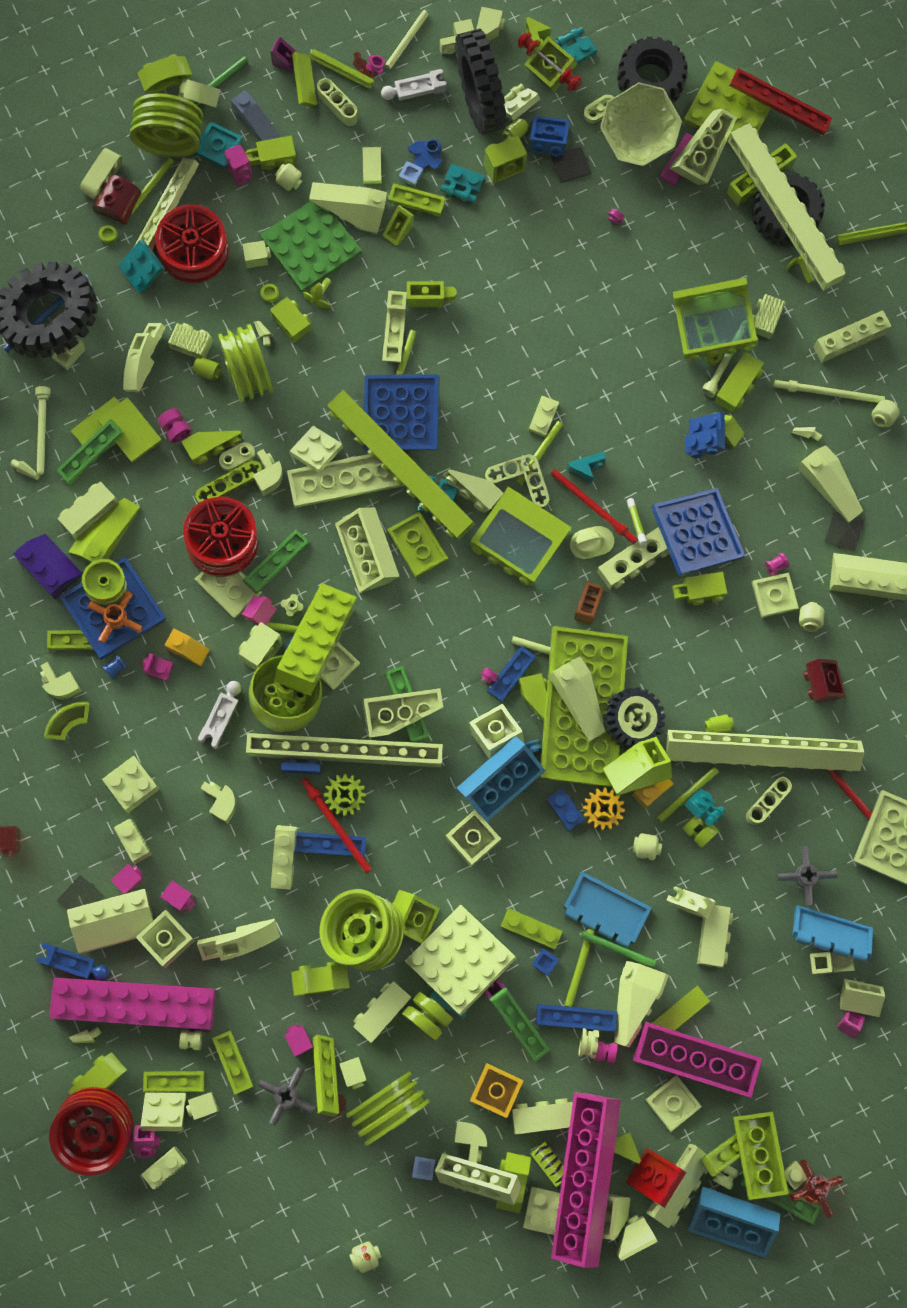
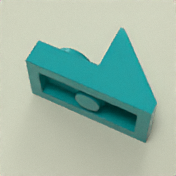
M603 451L569 462L567 470L569 473L592 483L593 475L591 468L596 470L605 464V453Z

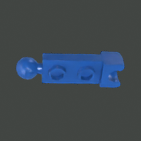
M42 943L41 946L48 950V956L46 958H36V962L87 979L93 974L95 979L102 981L109 975L107 966H94L96 960L47 943Z

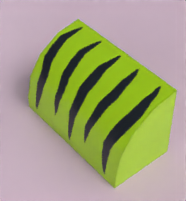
M544 1141L529 1154L553 1185L557 1187L562 1183L564 1164L548 1143Z

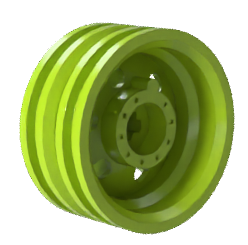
M162 93L143 95L136 99L133 105L130 139L138 148L154 155L164 157L190 156L196 153L200 146L203 112L196 104L179 96Z
M247 324V329L244 330L242 327H238L237 335L235 336L231 330L226 331V336H222L221 333L218 334L226 360L225 364L241 403L245 402L244 398L249 397L250 400L254 399L255 391L260 396H264V391L267 390L269 393H273L267 367L251 324Z
M362 889L348 890L335 897L325 909L320 922V940L327 955L334 961L358 971H375L387 965L399 951L403 940L404 926L398 909L388 900Z
M408 1071L346 1114L347 1118H353L354 1122L351 1123L353 1127L362 1126L358 1135L359 1137L364 1136L366 1138L365 1146L371 1144L390 1130L393 1131L406 1122V1119L430 1103L428 1098L424 1100L422 1097L424 1094L423 1089L416 1092L413 1089L418 1082L416 1079L413 1081L410 1079L411 1071Z

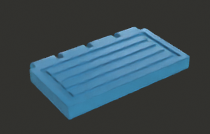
M581 871L564 905L567 908L564 916L577 921L580 915L582 916L581 925L593 931L596 925H599L600 928L597 933L612 940L614 934H617L615 942L628 948L630 942L635 943L652 907Z
M796 906L792 937L796 938V942L810 945L812 942L815 948L829 951L831 948L832 953L849 957V954H851L852 959L862 962L870 959L872 955V927L803 906Z

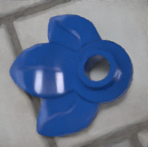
M429 139L426 142L418 140L408 147V151L416 155L414 165L421 168H426L429 165L435 170L441 164L442 158L440 153L442 146L438 140Z

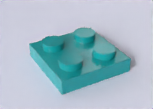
M210 121L200 138L199 149L194 154L226 170L227 164L224 152L236 145H240L243 137Z
M139 240L118 264L138 293H143L165 269L144 240Z

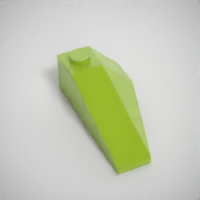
M123 498L77 537L69 553L88 564L99 559H109L141 507Z

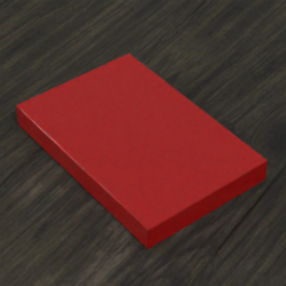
M647 1148L640 1158V1164L635 1166L626 1183L665 1208L687 1172Z

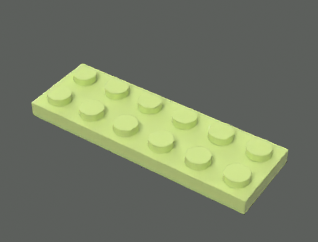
M370 454L329 462L320 473L308 466L287 470L295 508L401 486L393 479L395 474L391 470L387 473L380 466L382 461L378 457L374 459Z

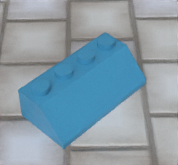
M702 1187L694 1206L688 1231L766 1258L779 1232L780 1213Z

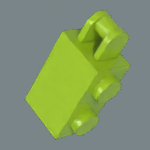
M292 135L256 142L257 148L245 151L250 161V166L261 165V170H273L282 164L290 163L293 165L297 163Z
M407 281V308L444 307V302H454L457 298L456 288L444 287V281Z
M723 572L687 577L683 584L672 586L675 600L687 599V604L693 603L694 606L702 605L704 601L710 600L713 603L720 602L727 595ZM681 589H685V594H681Z

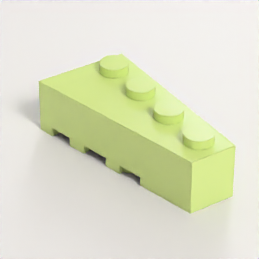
M723 108L712 111L669 169L697 185L707 184L737 117Z

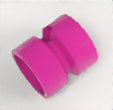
M178 408L167 410L157 420L173 444L184 440L192 432L188 423L183 421V416Z

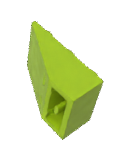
M657 737L638 742L603 768L617 796L672 779L671 761Z

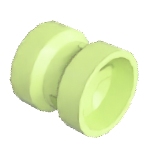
M182 1029L179 1043L180 1049L193 1048V1050H201L202 1030L190 1032L188 1029Z
M728 1166L714 1176L713 1181L731 1190L733 1180L740 1171Z

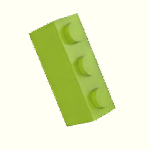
M745 351L716 395L714 402L731 413L736 408L740 409L745 401L743 399L744 395H749L755 386L752 384L755 379L759 380L764 370H762L764 362Z

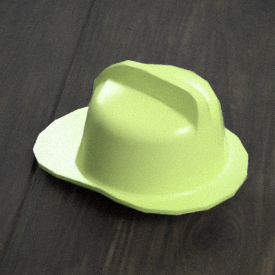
M602 526L580 530L572 536L570 541L572 553L581 559H590L610 552L614 546L612 532Z

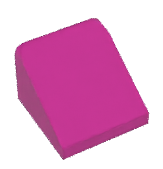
M846 1010L837 1029L855 1038L860 1033L866 1017L860 1013Z

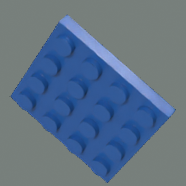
M439 374L365 375L364 411L402 450H438ZM365 444L363 445V450L368 451L369 448Z
M718 488L656 503L651 506L679 576L745 557Z
M126 557L116 562L122 568L125 575L127 591L133 594L124 610L127 614V619L143 626L140 633L123 626L119 629H113L105 644H103L98 639L106 627L104 616L88 608L91 600L87 597L83 584L81 583L59 596L100 660L166 620V617ZM117 613V616L111 615L110 618L114 621L118 620L120 614Z

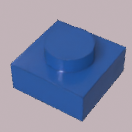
M542 948L532 966L549 976L559 959Z

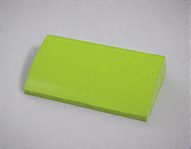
M773 1112L733 1117L748 1200L788 1195L789 1192Z

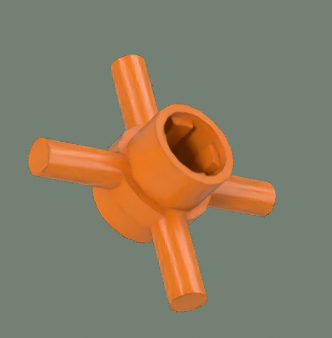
M126 591L118 605L111 604L107 608L93 601L89 603L88 608L102 614L106 623V627L98 639L99 642L105 644L112 630L123 626L138 633L142 631L143 626L127 619V614L124 610L133 595L131 592ZM117 613L120 614L118 620L114 621L110 618L111 615L117 616Z

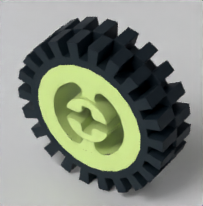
M638 687L634 689L629 688L613 695V698L607 702L609 705L605 706L604 710L607 713L603 714V718L607 719V722H604V727L608 726L609 730L606 732L608 735H613L611 737L612 741L617 740V745H624V748L628 749L638 742L654 737L658 739V735L663 732L661 727H665V722H662L665 714H661L664 708L663 706H658L660 700L654 699L655 695L653 693L648 694V690H641ZM629 705L637 707V709L627 711V714H625V710ZM641 723H644L639 732L632 730V728L641 726Z

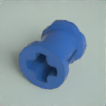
M118 655L108 665L102 666L112 679H115V675L121 670L128 668Z

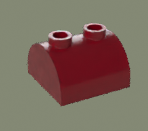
M111 175L96 200L93 211L126 225L142 192L130 181L120 176Z
M816 659L806 664L807 670L804 671V678L807 682L810 681L811 689L808 690V695L811 700H814L815 703H822L846 697L837 660Z

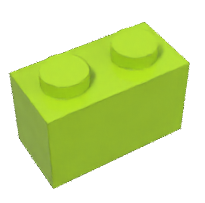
M286 297L270 309V314L290 340L295 343L311 331V320L306 314H302L299 311L300 308L294 300L291 301Z

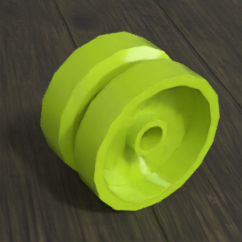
M110 559L93 561L83 572L82 584L87 597L103 607L118 604L127 591V582L122 568Z
M419 991L413 1000L421 1009L420 1012L414 1007L408 1006L402 1015L433 1040L437 1041L442 1031L434 1023L438 1022L443 1027H448L453 1018L432 998L429 999Z

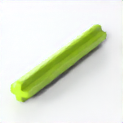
M315 49L310 52L311 60L368 89L372 88L374 79Z
M907 223L839 234L837 236L838 245H845L907 233Z

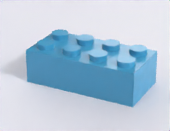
M515 736L461 783L457 789L474 810L488 822L546 770L528 747Z

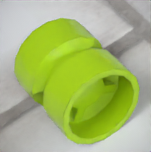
M694 816L682 828L689 836H694V842L700 848L719 832L714 825H706L705 820L701 816L699 818ZM700 824L704 828L698 833L695 828Z

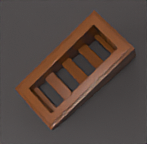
M586 582L575 613V620L589 625L593 624L605 587ZM589 590L592 592L598 593V596L588 593L587 591ZM585 597L595 600L596 602L585 599Z

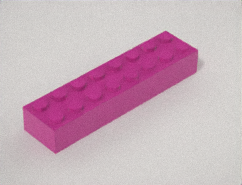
M54 978L49 1018L213 1030L216 990L210 988Z
M574 1092L551 1259L583 1268L599 1267L621 1100Z

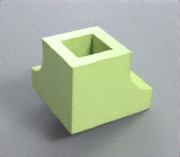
M77 337L76 339L79 343L71 349L65 343L63 345L66 352L59 355L54 353L52 356L53 360L66 370L85 351L83 341Z

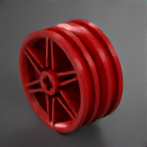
M182 205L169 211L157 226L155 242L162 265L175 279L186 283H201L214 278L224 268L229 256V245L224 225L212 210L200 205ZM183 256L184 258H186V260L182 261L180 260V257Z
M212 497L194 506L185 519L183 536L187 553L192 563L202 572L216 577L231 576L243 571L254 560L258 550L256 522L251 511L241 502L229 497ZM226 515L227 517L222 522L221 517ZM200 540H205L202 545L199 543ZM235 545L239 546L237 550H233ZM216 552V553H219V554H221V555L215 556L214 553Z
M88 1087L72 1093L62 1103L50 1127L49 1144L54 1157L63 1167L80 1175H99L111 1170L122 1159L132 1137L134 1122L131 1110L119 1095L105 1088ZM106 1115H110V1116L112 1117V1118H105V1120H104V1117H105ZM73 1139L76 1140L78 1145L73 1143ZM96 1148L99 1149L98 1152H93V1151H92L93 1149H96Z

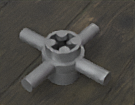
M801 846L802 865L794 873H777V880H796L798 885L804 887L806 906L814 905L812 886L817 884L819 879L837 878V871H818L815 866L810 864L808 846ZM809 871L811 873V881H807L806 877L802 878V873Z
M297 1067L289 1084H283L279 1087L263 1079L260 1080L258 1086L274 1094V1100L277 1104L269 1120L270 1124L276 1126L284 1109L297 1106L312 1114L315 1107L299 1099L296 1089L304 1070ZM288 1090L292 1099L284 1102L281 1095Z

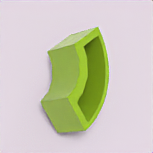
M176 54L153 63H147L138 72L144 91L151 93H160L168 87L181 85L182 79L187 80L193 75L186 57L177 56Z
M87 701L74 702L59 709L49 720L44 737L46 739L65 740L67 733L72 727L87 723L89 703Z
M336 961L326 963L327 966L311 968V965L300 966L298 971L291 972L294 996L350 988L347 966L339 965Z
M112 1052L105 1057L101 1055L93 1062L95 1066L84 1076L79 1075L72 1081L73 1087L68 1092L71 1095L80 1089L88 1087L108 1089L122 1077L127 1069Z
M507 1152L506 1159H501L499 1170L517 1175L521 1189L514 1205L497 1200V1209L520 1213L531 1157Z

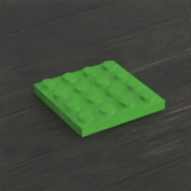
M311 201L260 234V238L265 241L266 246L269 247L272 254L302 293L362 254L360 247L334 213L324 210Z

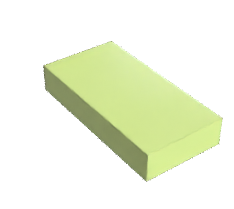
M363 147V184L382 183L381 147Z

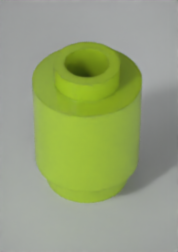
M516 118L504 129L502 136L506 139L518 135L521 139L528 133L529 125L523 118Z
M198 357L193 365V372H196V375L211 381L219 379L222 372L219 363L204 357Z
M727 714L704 721L706 732L731 733V729H734L732 717L729 718Z

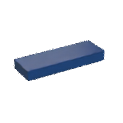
M521 646L499 674L496 682H493L489 687L487 693L503 703L518 683L519 678L523 677L535 661L536 656Z

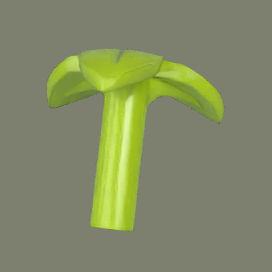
M801 255L792 259L787 265L786 271L794 264H799L807 283L815 281Z
M325 278L322 284L318 283L310 290L311 294L304 292L303 296L310 304L316 302L317 307L330 309L332 306L321 298L331 284V280Z

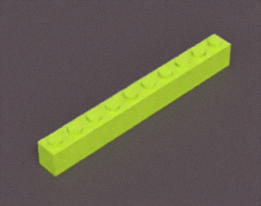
M344 390L327 405L331 409L328 413L335 420L339 418L343 422L341 426L348 433L352 431L356 435L354 439L361 446L365 444L369 448L367 452L374 459L378 457L382 461L380 466L387 473L391 470L395 474L393 479L400 486L404 484L408 488L406 492L413 499L417 497L421 501L419 505L426 512L430 510L434 514L432 518L439 526L443 523L447 527L445 532L452 539L456 537L460 540L475 525L450 497Z

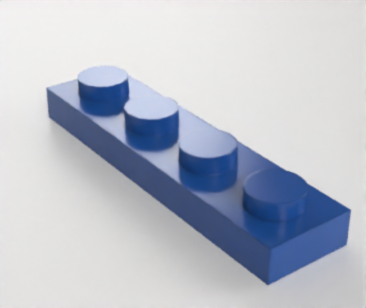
M297 832L294 853L353 857L338 835ZM349 836L362 856L365 857L366 837Z
M537 1004V1025L616 1032L617 1011Z

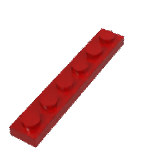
M740 68L736 69L729 84L730 87L821 135L827 132L832 120L831 116Z

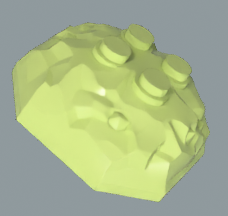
M638 82L606 103L600 128L618 160L645 166L675 148L682 120L664 88Z

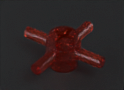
M806 1158L800 1160L799 1164L807 1180L801 1190L790 1194V1199L796 1201L804 1198L809 1203L819 1201L827 1219L833 1217L834 1213L826 1197L831 1187L843 1183L842 1177L839 1175L827 1180L822 1175L814 1176Z

